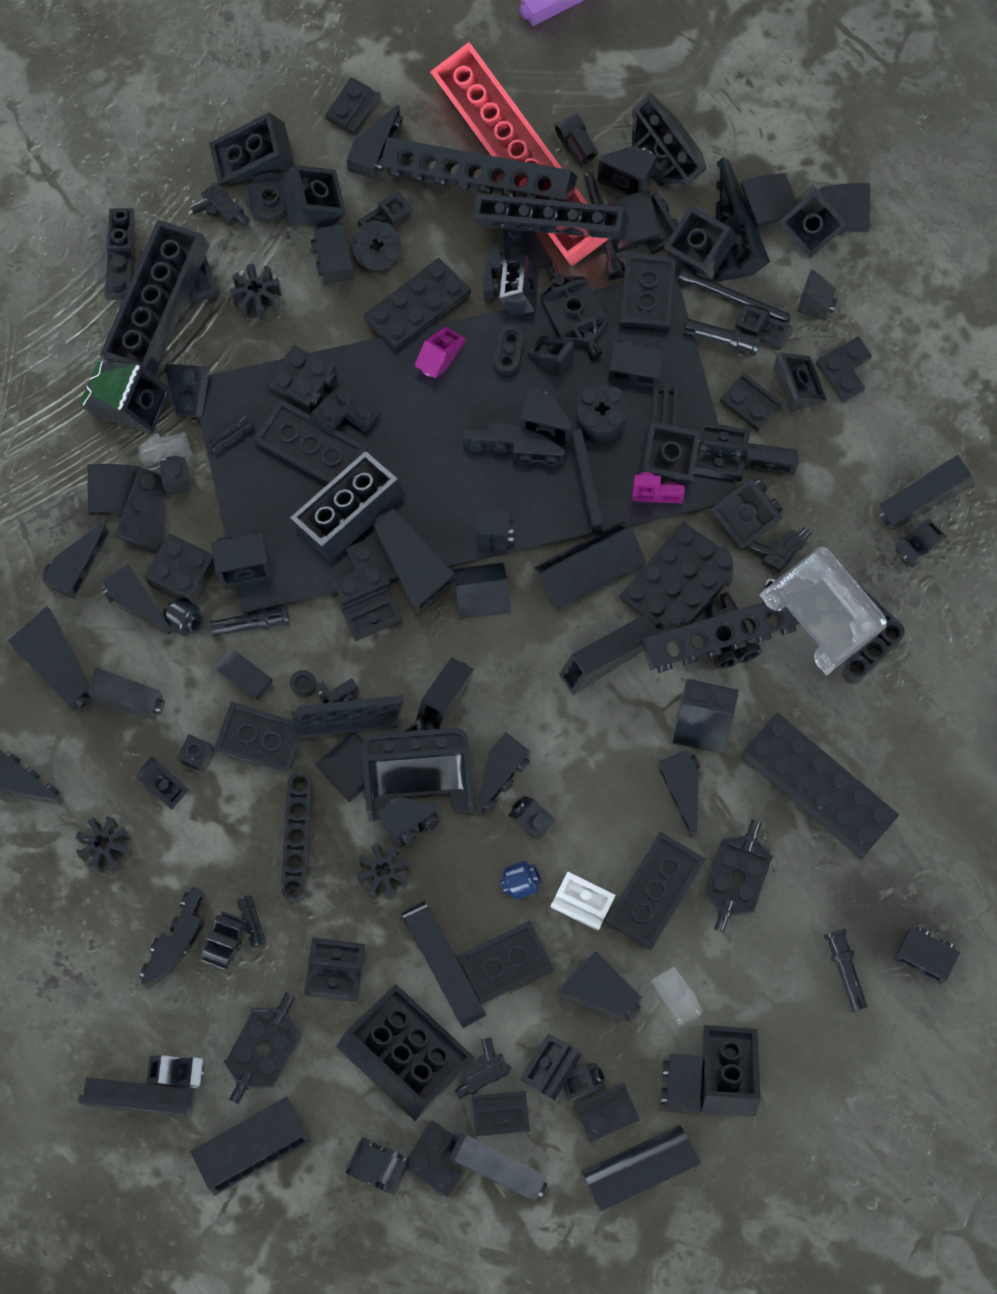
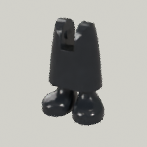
M728 592L720 594L723 609L717 611L713 600L704 610L705 620L739 610ZM743 620L741 629L743 632L750 634L746 622ZM718 628L716 636L721 641H727L728 632L724 628ZM747 642L748 646L737 649L740 663L748 662L761 655L762 649L760 645ZM731 646L723 648V654L717 655L714 659L716 668L720 669L732 667L738 661L736 653L731 649Z

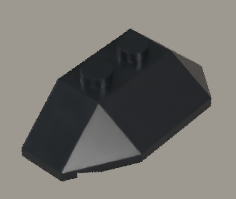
M649 93L632 109V146L640 149L646 148L657 156L654 177L659 183L689 185L707 169L700 148L677 117L653 94Z

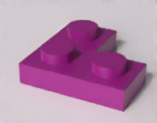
M643 472L634 476L632 502L683 503L685 485H679L676 482H665L662 485L660 484L661 476H655L654 473Z

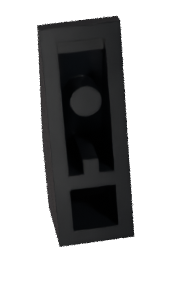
M99 523L55 556L51 564L48 563L43 570L42 580L48 588L75 599L109 534L106 526Z
M128 564L102 580L106 587L102 592L109 603L115 601L117 606L125 612L167 635L172 633L170 626Z
M688 749L659 761L657 768L691 838L697 833L698 769H700V765L694 754L690 755Z

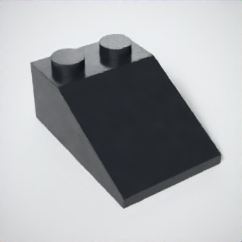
M270 112L209 143L220 186L253 180L262 173L271 172L277 174L295 165L285 123Z
M704 1025L701 1113L756 1116L761 1100L757 1029Z

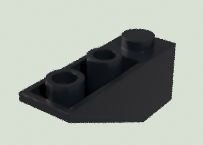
M395 105L355 138L346 159L348 171L372 179H376L378 172L383 171L384 168L380 165L387 137L394 138L395 130H400L403 122L399 105Z
M507 732L489 751L477 807V814L479 816L485 811L489 813L498 802L496 797L501 791L506 793L513 785L514 780L512 778L518 771L523 773L531 763L529 760L530 750Z
M0 750V792L3 795L57 805L63 803L58 797L61 793L49 782L46 786L38 781L41 776L30 767L25 770L19 765L21 760L10 751L5 754Z

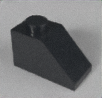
M810 270L797 312L825 321L828 312L833 314L838 299L833 298L836 289L815 270Z

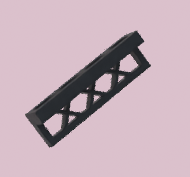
M86 1077L84 1094L79 1095L78 1103L85 1106L191 1117L195 1090Z

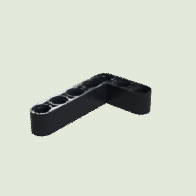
M812 550L806 556L803 564L805 575L817 586L829 582L828 579L832 577L842 578L847 594L855 595L859 599L857 604L850 602L852 608L845 611V613L871 637L848 659L842 671L843 678L848 683L858 684L898 646L905 633L904 627L822 550ZM810 561H819L822 567L818 569L813 568L810 565ZM866 613L876 614L878 621H870ZM885 631H894L897 635V638H888L885 634ZM871 647L877 649L879 656H871L867 649ZM849 666H859L862 673L858 675L852 673Z

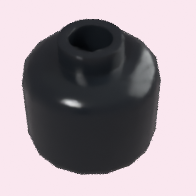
M181 598L169 603L163 612L164 619L170 626V630L182 636L196 633L203 622L200 608Z

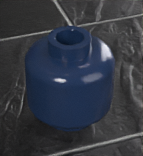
M521 861L505 868L503 871L504 879L500 880L504 893L506 895L510 893L516 900L534 894L538 891L539 884L542 883L535 864L530 865L527 861Z

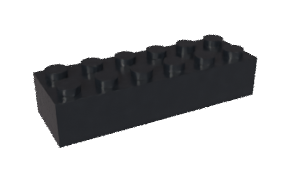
M157 220L100 355L106 362L142 365L154 376L156 375L210 247L203 234Z
M778 712L747 745L740 756L861 860L899 817L895 810Z

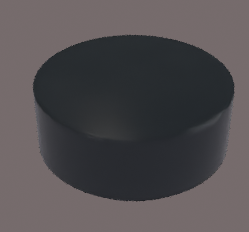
M307 670L295 672L290 679L291 689L299 697H308L316 690V679Z

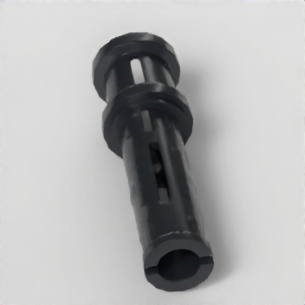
M687 318L683 334L728 345V348L733 351L738 349L749 352L751 356L756 355L761 339L760 334L750 335L741 332L738 328L731 331Z
M286 603L282 604L281 607L272 609L260 608L257 613L210 621L213 637L256 628L266 631L269 630V627L284 624L286 627L290 626ZM281 615V617L270 619V617ZM246 621H247L246 624H240V625H235V626L226 627V625H231V624H236V623H241V622H246Z
M841 929L823 936L825 940H828L832 952L831 961L834 964L837 963L852 1008L851 1011L855 1012L868 1008L852 961L854 951L849 948L845 935L847 930Z

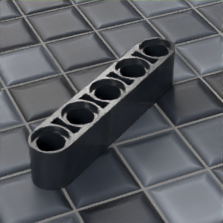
M301 771L291 774L287 782L281 872V892L286 901L293 904L303 901L307 893L313 801L312 781L308 774ZM299 780L307 782V787L303 791H296L293 788L294 784ZM297 806L306 808L304 815L301 817H294L292 815L293 809ZM295 832H302L304 834L303 840L299 843L290 841L291 835ZM300 858L302 860L301 867L295 870L290 869L288 866L290 860ZM292 884L301 886L300 892L296 896L287 894V888Z
M423 901L402 912L401 915L461 1027L464 1029L487 1016L426 902Z

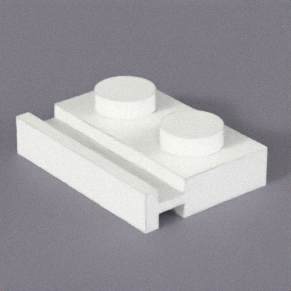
M567 872L550 908L599 931L615 895Z

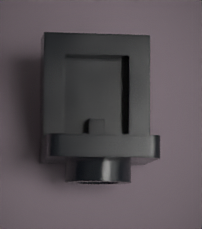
M352 678L329 691L322 679L317 682L320 690L316 692L324 704L352 701L356 699V694L359 693L358 686Z
M526 796L518 799L513 804L512 811L508 815L512 820L519 822L538 840L556 820L535 799Z

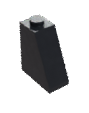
M451 657L422 698L415 722L422 718L425 730L443 729L467 689L474 669L466 663Z
M95 667L87 692L96 705L153 721L156 720L157 714L161 715L165 700L160 690Z

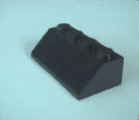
M365 451L292 515L290 519L313 547L331 562L373 525L381 513L387 512L405 496V493L398 478Z

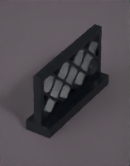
M403 695L298 706L297 710L291 713L294 739L398 728L397 716L404 704Z

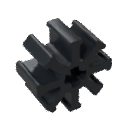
M254 264L246 265L248 280L240 276L238 272L232 277L235 289L230 288L234 306L239 305L241 315L246 318L249 317V313L254 306L259 320L266 318L264 304L273 308L275 312L280 307L277 296L282 295L278 278L273 279L272 270L267 266L263 267L264 270L259 277H257Z
M109 816L106 817L107 821L103 831L99 827L100 823L93 817L87 823L95 834L90 836L83 834L79 830L76 835V839L81 844H90L81 850H76L79 858L83 862H87V859L93 857L89 866L99 873L102 872L101 867L105 858H107L108 867L112 871H116L121 866L116 862L113 855L118 853L129 859L132 853L127 845H118L127 839L131 840L129 832L125 827H121V830L114 833L119 824L114 818ZM102 840H106L107 842H109L106 843L108 847L104 850L101 847H98L102 846L100 844Z
M380 844L372 845L371 848L373 853L376 854L377 860L373 862L366 858L364 854L360 855L358 859L359 866H364L371 871L361 874L357 873L359 884L363 886L364 883L374 880L371 887L367 889L370 897L376 899L381 885H385L387 899H394L396 895L390 883L393 881L401 885L403 889L407 888L409 884L408 877H402L397 873L404 870L410 871L409 861L407 858H404L403 861L393 863L396 857L400 855L399 848L394 845L390 846L391 850L386 859L381 856L382 849ZM385 866L388 867L390 874H384L382 877H379L378 869L383 870Z
M221 911L220 915H217L214 920L213 930H210L206 939H208V942L202 950L201 956L203 958L201 961L228 971L229 966L231 967L234 963L236 951L239 952L242 943L240 941L246 933L247 926L245 925L247 920Z

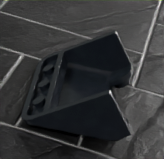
M443 728L372 734L365 738L362 744L366 813L369 821L380 820L378 811L389 805L390 799L399 797L450 794L451 806L456 812L462 814L474 813L468 737L462 729Z

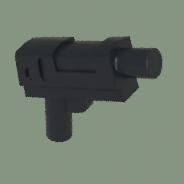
M212 183L211 186L201 192L203 200L190 205L193 214L205 209L213 215L218 212L229 224L238 221L244 227L250 221L244 214V209L239 204H236L218 183Z
M804 527L798 534L791 529L779 543L773 540L767 546L753 541L750 551L764 556L762 564L771 569L773 574H779L797 551L806 545V540L812 532L807 527Z
M492 1037L481 1040L484 1054L476 1060L479 1066L461 1076L465 1084L454 1090L459 1099L470 1093L471 1095L476 1094L479 1089L491 1082L495 1083L507 1076L509 1071H511L512 1067L505 1063L502 1053L497 1056L495 1055Z

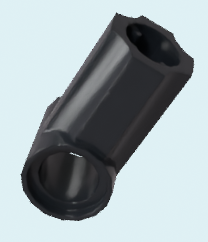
M578 114L555 125L558 138L564 145H568L580 165L588 164L598 155V150L587 135L585 124Z

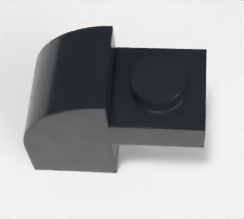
M930 519L922 521L908 536L902 537L895 544L897 546L895 550L913 568L934 551L947 536Z
M164 1055L150 1056L146 1083L171 1087L197 1088L200 1086V1081L204 1075L203 1058H178Z

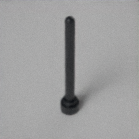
M587 172L584 175L591 203L602 205L592 172ZM608 239L603 243L608 260L605 271L609 280H616L624 277L625 266L616 256L612 239Z
M684 265L677 282L685 287L694 284L745 306L747 304L766 311L770 317L787 323L791 320L789 313L698 276L697 272L693 271L694 268Z

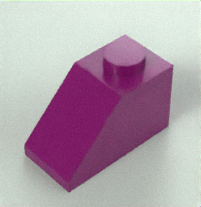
M447 327L442 328L425 340L414 366L421 369L423 374L437 378L446 371L465 343L466 338Z

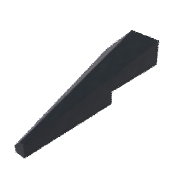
M722 157L717 161V166L720 168V180L717 181L716 188L720 190V201L716 202V220L729 226L738 238L719 266V272L715 273L716 280L718 281L753 276L770 263L730 161Z

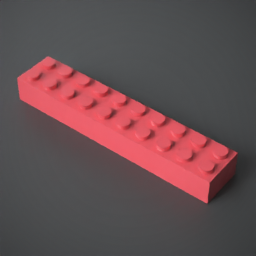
M470 42L430 71L491 156L562 168ZM528 177L520 181L519 187L526 185ZM551 181L543 185L542 191H546L551 187ZM575 186L571 202L588 204ZM547 233L571 267L608 240L606 238Z

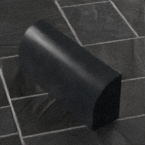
M622 521L534 567L548 598L555 608L558 609L646 563V559L632 527Z
M286 1096L194 1148L190 1153L207 1188L216 1196L311 1142Z
M678 1125L581 1172L599 1212L701 1163L681 1125Z

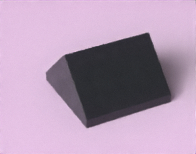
M779 353L776 356L773 370L790 413L827 401L810 356Z
M504 562L453 569L460 619L511 612Z

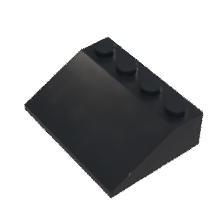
M397 984L343 1034L336 1046L414 1121L436 1101L474 1059V1056Z

